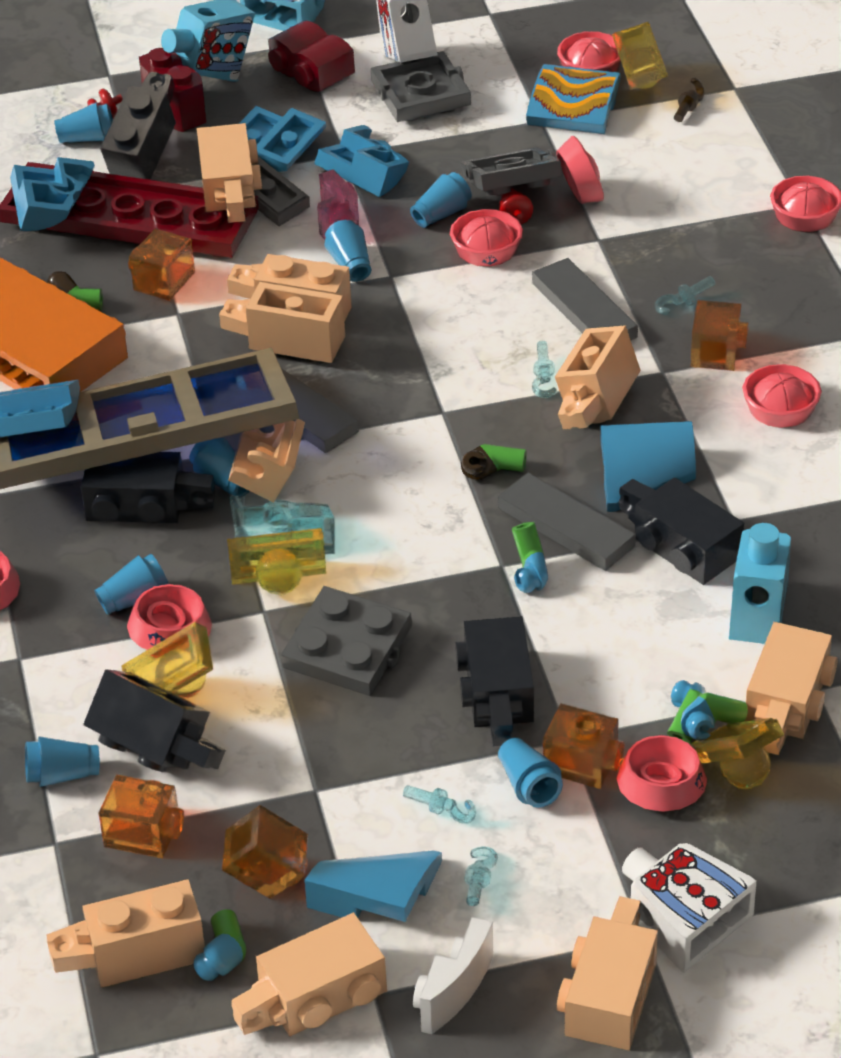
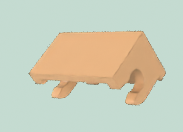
M296 419V421L292 420L273 425L275 430L271 433H264L259 428L242 432L228 481L274 503L295 468L305 422Z

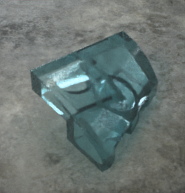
M230 496L234 534L241 558L335 554V517L328 504L275 500L274 503L270 501L263 506H245V497Z

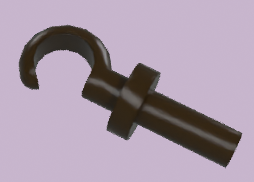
M692 78L690 81L695 86L696 92L694 90L683 92L678 99L679 108L674 115V120L677 122H682L687 112L693 111L698 101H701L704 97V87L697 78Z

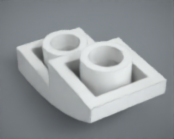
M471 917L465 937H456L450 958L435 955L428 976H419L413 996V1007L420 1009L421 1032L433 1034L443 1027L464 1007L479 987L493 958V921Z

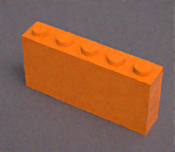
M0 257L1 382L14 389L79 380L80 392H82L128 358L126 332L123 323Z

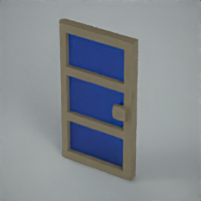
M272 348L79 392L75 414L66 427L0 437V489L299 419L297 404Z

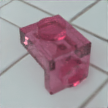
M334 169L319 174L321 202L317 205L319 234L325 240L327 229L337 221L351 220L359 226L358 194L350 182H345Z

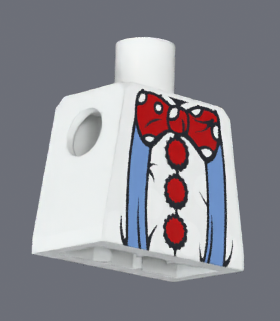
M376 0L384 56L400 63L437 56L427 0ZM405 5V11L401 15V9Z
M688 843L678 844L659 860L640 847L632 851L623 864V874L633 881L631 885V899L641 901L640 910L638 911L640 913L639 926L658 930L657 946L683 972H686L754 916L756 880Z

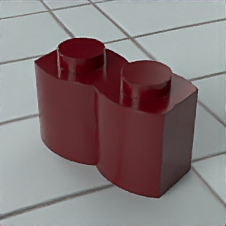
M302 21L268 39V59L271 66L288 77H295L300 85L305 86L309 90L315 92L322 91L355 73L353 48L342 38L336 35H327L314 22Z
M155 48L149 53L139 56L142 83L150 72L168 74L173 78L175 88L170 106L176 121L174 129L184 132L206 123L201 76L192 68L183 66L181 58L176 53H167L163 48Z

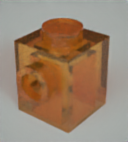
M155 228L129 256L128 267L132 275L133 290L170 301L195 273L192 239Z
M697 300L692 330L690 367L735 370L738 348H746L749 322L740 321L741 304Z
M560 703L543 737V755L558 765L561 770V778L601 789L609 771L616 772L623 758L625 744L618 740L619 719Z
M117 774L98 812L104 847L162 859L171 839L177 840L184 824V810L178 808L176 787L174 785Z
M259 805L226 829L222 871L271 899L287 887L297 884L306 875L308 866V834L262 805Z

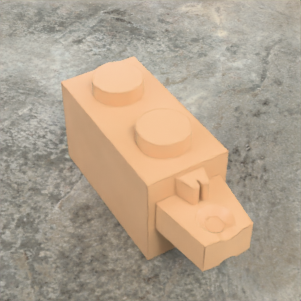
M246 123L197 128L206 212L227 210L228 223L245 221L244 208L256 207L254 190L262 189L256 139L248 140Z
M267 254L262 264H235L227 278L228 293L251 299L259 282L343 295L344 322L352 308L348 266L291 258L286 255Z
M259 282L251 299H228L219 314L220 327L248 336L249 349L259 351L272 348L275 354L332 363L345 338L343 295Z
M626 325L585 329L559 369L555 380L563 399L558 412L563 429H571L572 427L579 429L587 428L592 423L596 424L611 420L641 370Z
M773 622L746 692L748 713L744 725L761 729L760 751L779 755L787 735L803 739L810 720H819L825 699V692L821 691L823 685L831 687L838 662L837 657L830 656L832 635Z
M189 879L83 905L85 920L46 935L55 973L96 968L101 988L192 965L196 955L203 953L205 947L201 917Z
M619 896L611 920L593 916L587 937H577L571 961V967L576 970L572 980L563 979L557 1000V1011L565 1013V1036L630 1051L657 960L658 930L639 926L640 913L638 911L641 906L640 900Z
M353 912L256 956L259 981L254 983L250 990L232 999L233 1017L244 1035L272 1025L275 1027L282 1025L289 1037L307 1028L319 1027L329 1018L355 1006L366 1005L377 996L387 992L385 957Z

